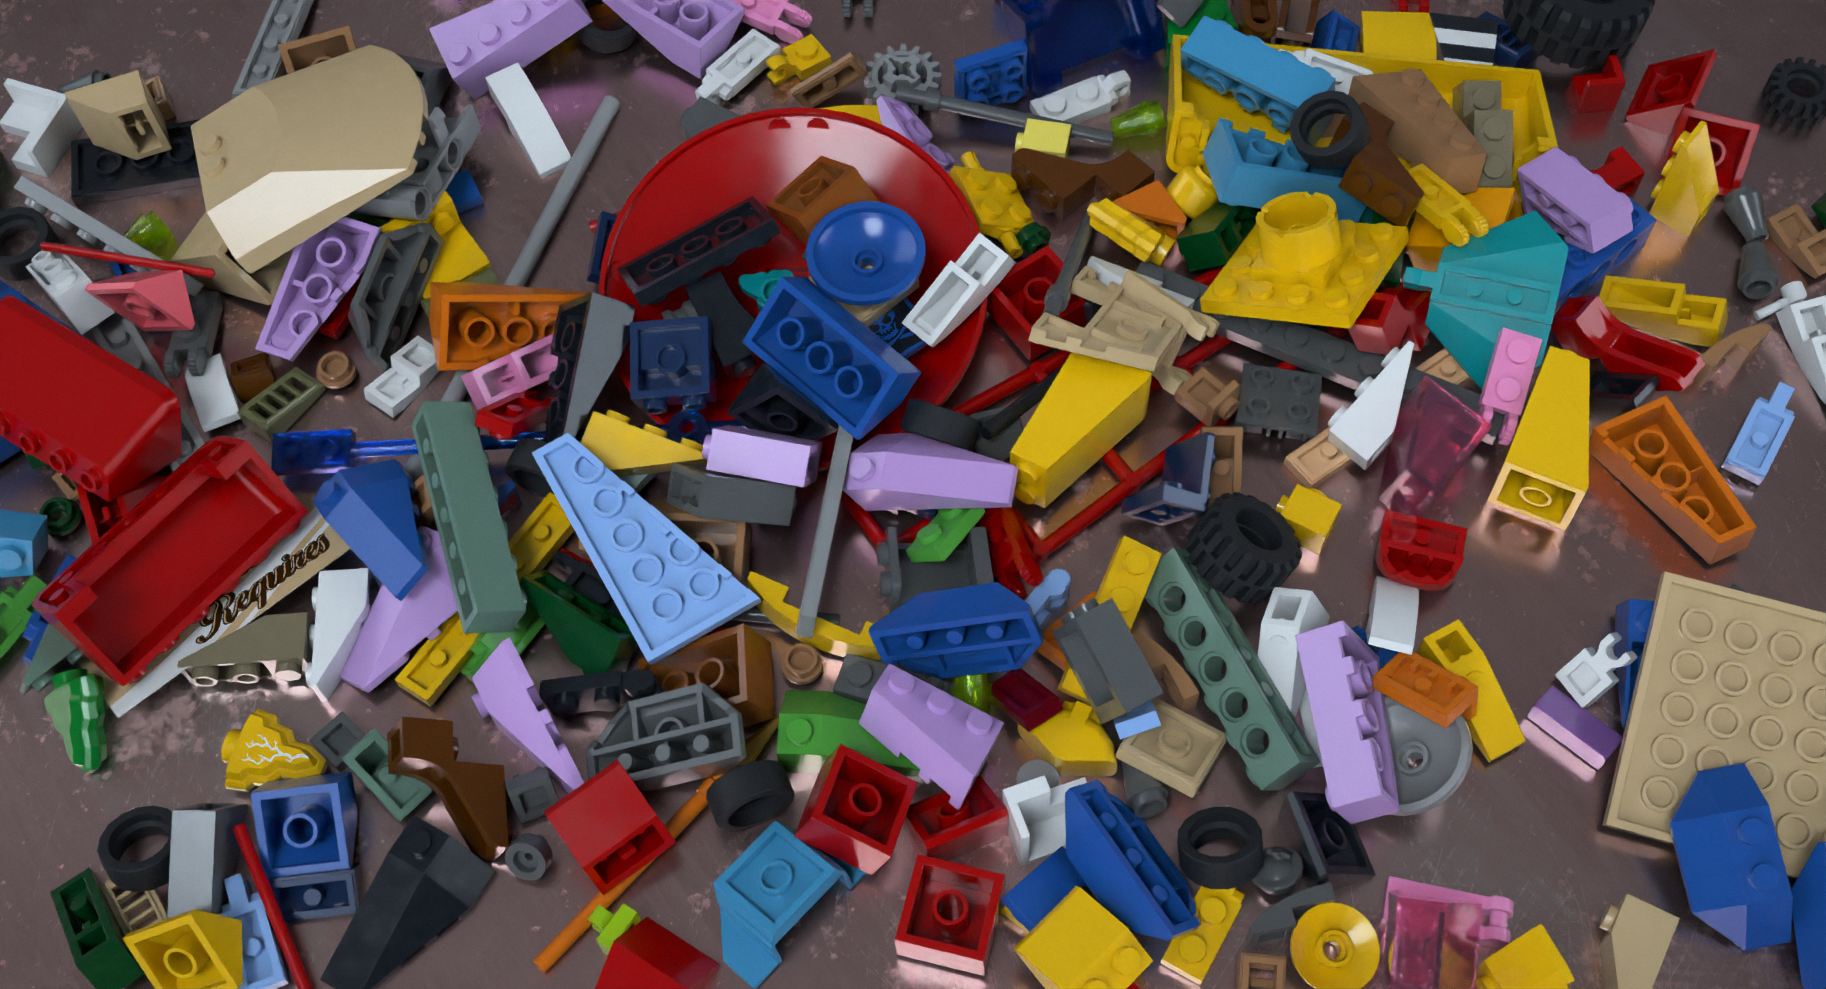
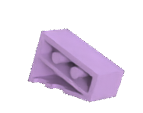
M1554 147L1517 169L1524 215L1536 210L1557 234L1565 235L1566 243L1594 254L1633 231L1631 214L1633 212V205L1629 197L1623 192H1617L1606 184L1599 174L1591 173L1574 156H1568L1559 148Z
M889 663L871 691L859 724L896 757L899 758L901 755L907 757L920 769L918 776L927 784L932 781L938 784L951 796L949 803L959 811L988 759L1004 722Z

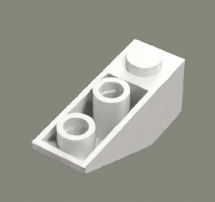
M40 251L32 258V263L25 266L81 335L115 313L111 308L85 291L87 285L92 283V281L68 255Z
M1410 340L1401 350L1398 347H1394L1381 363V366L1384 368L1375 379L1370 376L1367 377L1354 393L1357 397L1355 402L1348 409L1344 406L1340 407L1327 424L1331 427L1328 441L1364 470L1374 462L1392 441L1414 343Z
M369 568L319 571L318 587H313L312 606L316 612L315 624H311L309 627V644L313 649L312 662H308L306 665L305 676L308 687L314 690L321 702L328 701L340 683L341 678L339 676L379 592V585Z
M1275 587L1261 622L1258 657L1295 718L1306 688L1295 635L1326 626L1330 616L1313 591Z

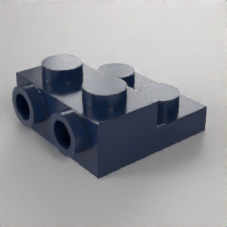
M708 316L630 322V399L639 408H643L645 413L662 414L668 411L669 405L681 404L684 410L700 411L707 408V402H717L716 363L712 359V321Z

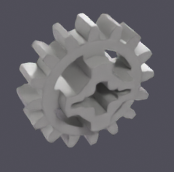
M901 44L899 51H894L891 46H887L886 55L876 52L874 53L875 62L867 61L866 63L868 74L863 77L866 98H873V105H877L876 100L880 95L895 99L898 85L927 91V88L939 90L942 87V73H940L939 62H932V53L930 52L920 55L919 46H915L912 51H907L905 44ZM883 76V83L880 84L879 80ZM925 76L926 81H925V83L923 84V83H922V77ZM905 102L915 114H919L918 106L920 105Z

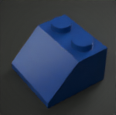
M352 772L267 781L251 792L260 861L267 878L344 870L352 867L358 817Z

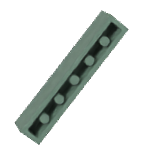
M424 401L411 426L464 634L512 632L526 612L527 598L525 592L520 589L517 578V560L510 552L507 541V524L505 520L501 519L498 507V490L495 485H492L489 474V457L487 452L483 451L480 440V427L475 426L476 418H474L471 403Z

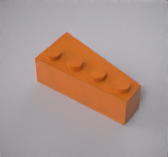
M1667 395L1593 427L1589 439V452L1708 564H1713L1748 547L1757 528Z

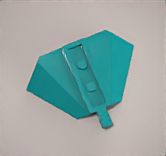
M1536 210L1489 229L1488 234L1480 238L1471 236L1469 237L1470 240H1468L1469 243L1456 247V245L1452 244L1444 247L1436 273L1406 266L1403 288L1417 291H1432L1425 326L1481 391L1497 335L1503 327L1542 339L1534 371L1542 366L1569 248Z

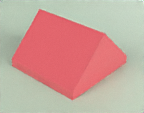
M182 270L132 272L89 283L85 289L90 295L143 331L192 330L195 325Z

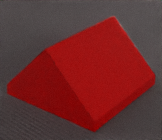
M1715 49L1648 65L1625 115L1628 122L1669 136L1682 107L1694 109L1718 55Z
M1682 107L1667 140L1662 170L1668 160L1673 155H1677L1672 151V148L1680 135L1685 130L1691 133L1702 120L1707 123L1719 188L1718 194L1725 196L1729 192L1740 188L1760 124Z
M981 776L976 778L959 811L949 803L951 796L946 791H942L911 804L905 817L921 855L945 861L953 860L1008 836L1009 815L1007 809Z
M646 917L613 941L595 989H704L720 967V964L649 917Z

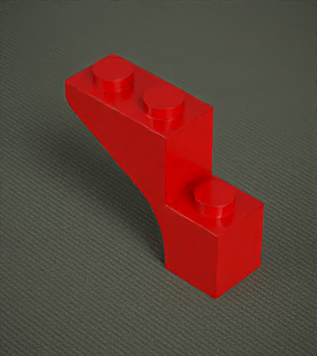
M1402 281L1390 294L1374 292L1351 329H1348L1357 350L1387 355L1394 347L1402 349L1410 340L1414 343L1413 350L1421 351L1430 331L1425 326L1432 291L1403 288Z
M1598 295L1568 298L1553 316L1550 329L1563 349L1573 351L1578 356L1595 359L1599 357L1608 372L1658 375L1661 382L1656 391L1679 392L1688 388L1694 382V377L1706 364L1702 357L1693 350L1626 326L1606 308Z

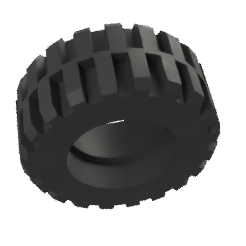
M1503 0L1502 7L1511 33H1517V40L1523 46L1530 44L1532 46L1531 52L1539 57L1543 55L1550 59L1549 62L1560 65V63L1568 64L1569 68L1580 69L1583 66H1587L1588 69H1598L1603 64L1605 65L1609 55H1617L1618 60L1631 52L1653 11L1655 0Z

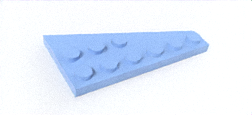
M569 433L532 452L650 665L761 603L760 598L749 588L747 589L726 568L718 564L696 542L653 505L645 501L631 486L616 476L602 461Z

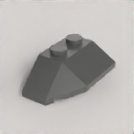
M422 222L380 235L369 263L364 270V275L350 304L348 318L367 359L382 374L392 367L390 356L400 350L445 242L430 223Z
M705 683L628 701L605 727L598 740H594L586 749L588 780L618 759L640 791L656 790L724 774L731 771L746 757L742 714Z

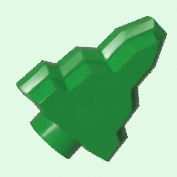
M87 669L68 670L52 676L54 690L44 698L46 711L51 713L55 729L63 736L66 752L72 764L79 766L85 774L92 773L98 770L101 762L107 758V742L103 729L106 714L103 701L104 681L101 676L89 674Z

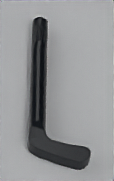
M1089 300L1084 302L1083 309L1086 324L1102 307L1101 305ZM1064 364L981 426L979 430L982 437L986 440H991L1039 403Z

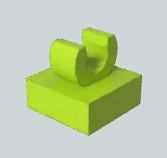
M623 903L615 915L598 905L588 918V921L592 923V928L600 933L596 941L602 952L608 956L613 941L639 923L641 919L638 912Z

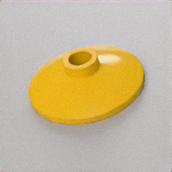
M1326 903L1312 907L1296 922L1297 926L1291 934L1290 952L1296 970L1306 983L1315 989H1361L1372 979L1379 965L1380 944L1375 929L1362 913L1342 903ZM1325 943H1331L1335 946L1337 954L1334 959H1330L1325 955Z

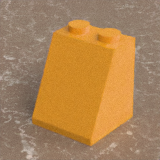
M1477 187L1476 192L1462 193L1465 198L1472 202V206L1486 218L1489 229L1524 215L1516 188ZM1415 210L1413 213L1414 221L1411 230L1408 231L1409 241L1405 246L1404 252L1409 255L1413 268L1436 273L1443 248L1453 243H1450L1445 238L1442 229L1439 230Z

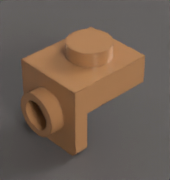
M1202 367L1176 391L1175 400L1205 425L1214 426L1221 418L1223 420L1229 419L1239 407L1238 396L1241 385L1233 380L1226 386Z

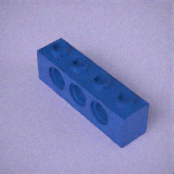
M1630 199L1633 205V212L1631 213L1633 231L1594 254L1567 243L1569 251L1554 314L1568 298L1582 297L1602 281L1606 275L1612 273L1643 248L1657 219Z

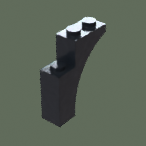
M721 271L686 286L685 290L688 299L691 300L698 316H708L712 321V349L728 381L735 377L739 379L745 378L755 373L764 361L744 345L742 341L756 319L734 297Z

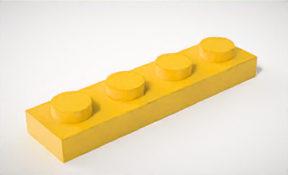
M1124 535L1118 541L1095 599L1100 605L1113 598L1129 630H1131L1162 553ZM1068 663L1057 690L1091 705Z

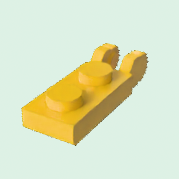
M1422 163L1407 170L1424 192V196L1415 210L1439 230L1442 229L1445 238L1450 243H1453L1456 247H1461L1469 243V233H1472L1476 238L1488 234V221L1472 206V202Z

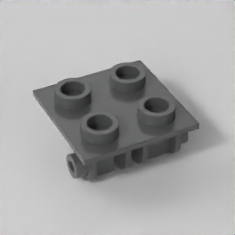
M1243 363L1239 394L1240 404L1236 413L1235 426H1242L1243 433L1262 434V429L1265 428V436L1270 437L1271 429L1278 430L1277 438L1282 439L1283 431H1286L1285 438L1299 439L1301 442H1306L1307 438H1314L1317 435L1322 375Z

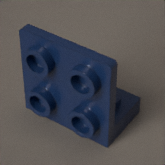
M1204 432L1168 446L1165 453L1160 486L1152 489H1141L1138 494L1124 498L1121 515L1165 526L1205 513L1211 497L1209 480L1211 467L1216 457L1214 448L1215 434Z

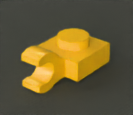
M810 34L782 48V55L770 57L766 64L772 71L767 73V77L774 85H780L794 75H797L803 81L831 65V55Z

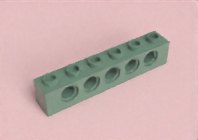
M1172 548L1159 559L1145 598L1158 611L1165 623L1163 629L1172 642L1177 644L1184 656L1183 663L1186 670L1197 679L1203 689L1206 705L1221 720L1225 727L1224 734L1227 741L1240 753L1246 764L1245 771L1248 778L1260 790H1283L1318 765L1320 760L1219 590H1214L1204 578L1200 577L1196 572V566L1191 564L1188 558L1190 553L1186 549ZM1185 593L1186 600L1182 608L1181 598L1182 595ZM1205 627L1206 637L1205 640L1202 642L1201 632L1202 629ZM1225 662L1227 666L1226 675L1223 678L1221 668L1223 663ZM1246 697L1248 702V708L1246 713L1244 714L1242 710V702L1243 699ZM1266 733L1269 737L1267 750L1263 746V737Z

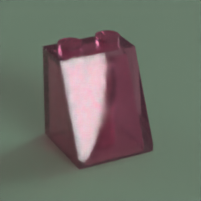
M1425 376L1400 405L1393 438L1387 449L1378 499L1386 505L1388 510L1400 512L1406 516L1413 515L1418 517L1440 495L1491 429L1492 425L1428 376Z
M1389 892L1381 984L1384 988L1475 989L1482 904Z

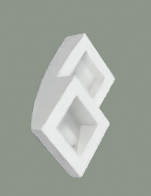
M416 336L390 356L392 367L364 388L365 399L392 418L402 412L439 372L433 345L420 336Z
M220 353L208 358L206 369H204L205 372L202 376L193 377L188 370V366L183 367L188 389L204 432L241 419L237 413L240 410L238 399L231 386L227 367Z

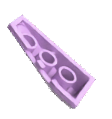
M343 217L294 247L255 349L293 362L364 272L382 229Z

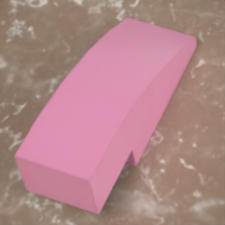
M553 334L461 376L477 411L516 392L520 393L549 379V375L552 371L556 370L558 357L551 355Z

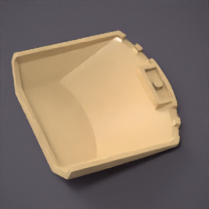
M370 44L253 86L191 125L206 213L235 260L248 273H254L413 175L418 164L413 156L416 147H421L425 144L426 136L421 129L423 122L428 121L426 93L419 77L402 57L391 50Z

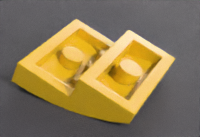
M1361 11L1359 48H1362V53L1437 60L1436 33L1429 13Z

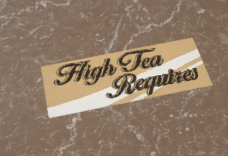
M306 492L297 497L299 502L308 511L300 520L299 528L290 536L279 539L270 548L271 553L267 559L259 565L251 566L242 574L239 585L228 594L220 595L210 605V612L202 620L186 627L179 634L180 639L173 648L165 653H159L148 663L147 672L139 680L131 684L127 683L122 687L111 680L86 656L78 661L81 668L87 669L89 674L103 677L105 687L103 698L118 718L188 668H178V661L244 627L351 549L325 521L313 503V499Z

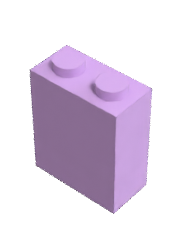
M726 425L713 428L712 435H706L702 457L703 459H708L706 470L806 487L817 480L823 442Z

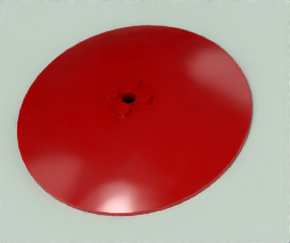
M795 107L765 110L724 121L700 132L671 151L644 176L621 209L609 235L602 259L599 294L635 306L633 316L635 322L664 320L661 312L668 309L675 311L681 308L683 302L689 300L685 290L686 286L682 285L669 292L668 296L657 304H647L641 307L623 282L617 268L753 196L775 219L781 233L773 236L767 245L757 249L751 248L738 255L732 264L725 267H716L704 273L700 280L721 271L734 297L756 319L761 310L757 307V300L747 296L739 287V277L741 275L759 272L768 274L771 270L787 269L793 273L794 277L808 278L811 276L807 261L802 260L801 257L807 246L769 211L766 204L820 156L855 167L879 202L901 209L912 217L919 226L925 241L926 257L922 272L918 277L920 287L906 297L914 306L950 260L956 263L980 233V230L964 195L949 174L929 154L896 131L863 117L828 109ZM988 296L958 327L935 347L932 348L930 345H927L907 358L911 364L921 371L920 376L899 407L862 439L856 440L853 437L851 452L877 434L909 433L901 430L900 425L910 398L942 406L948 400L962 380L975 355L984 327ZM630 341L615 366L629 392ZM712 349V359L716 363L717 402H707V408L700 411L684 410L681 404L669 405L666 413L646 414L679 442H681L682 438H686L703 445L706 435H712L713 428L726 425L747 428L729 416L727 410L755 373L745 378L739 379L735 377L728 381ZM838 431L817 440L823 442L818 472L830 469Z

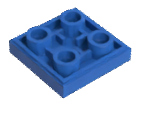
M1019 39L954 60L955 98L996 106L1002 103H1014L1021 97L1026 96L1028 47L1024 40Z

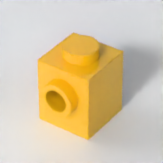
M1297 484L1290 497L1286 495L1281 497L1275 511L1279 512L1285 518L1284 520L1292 526L1295 531L1294 535L1299 539L1301 547L1320 555L1337 523L1342 504L1327 498L1320 490L1306 488Z

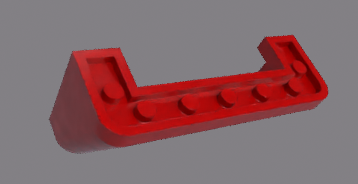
M7 295L0 299V437L15 444L26 454L33 455L51 466L56 472L64 474L82 485L87 491L95 493L108 502H111L182 456L181 406L177 396L170 388L16 297Z
M217 436L202 445L35 597L32 606L111 680L124 687L127 683L131 684L139 680L147 672V664L159 653H165L173 648L180 639L179 634L190 624H195L202 620L210 612V605L220 595L228 594L234 590L241 582L240 576L251 566L259 565L267 559L271 553L270 548L279 539L293 534L299 528L300 520L308 511L247 440Z

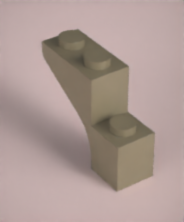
M1463 80L1453 88V111L1487 152L1478 187L1511 188L1513 110H1501V81Z

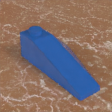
M396 459L338 470L331 480L322 484L313 503L325 521L395 598L402 601L429 569L423 535L417 532L415 519L419 516V509L417 505L412 503L411 493L415 490L414 480Z

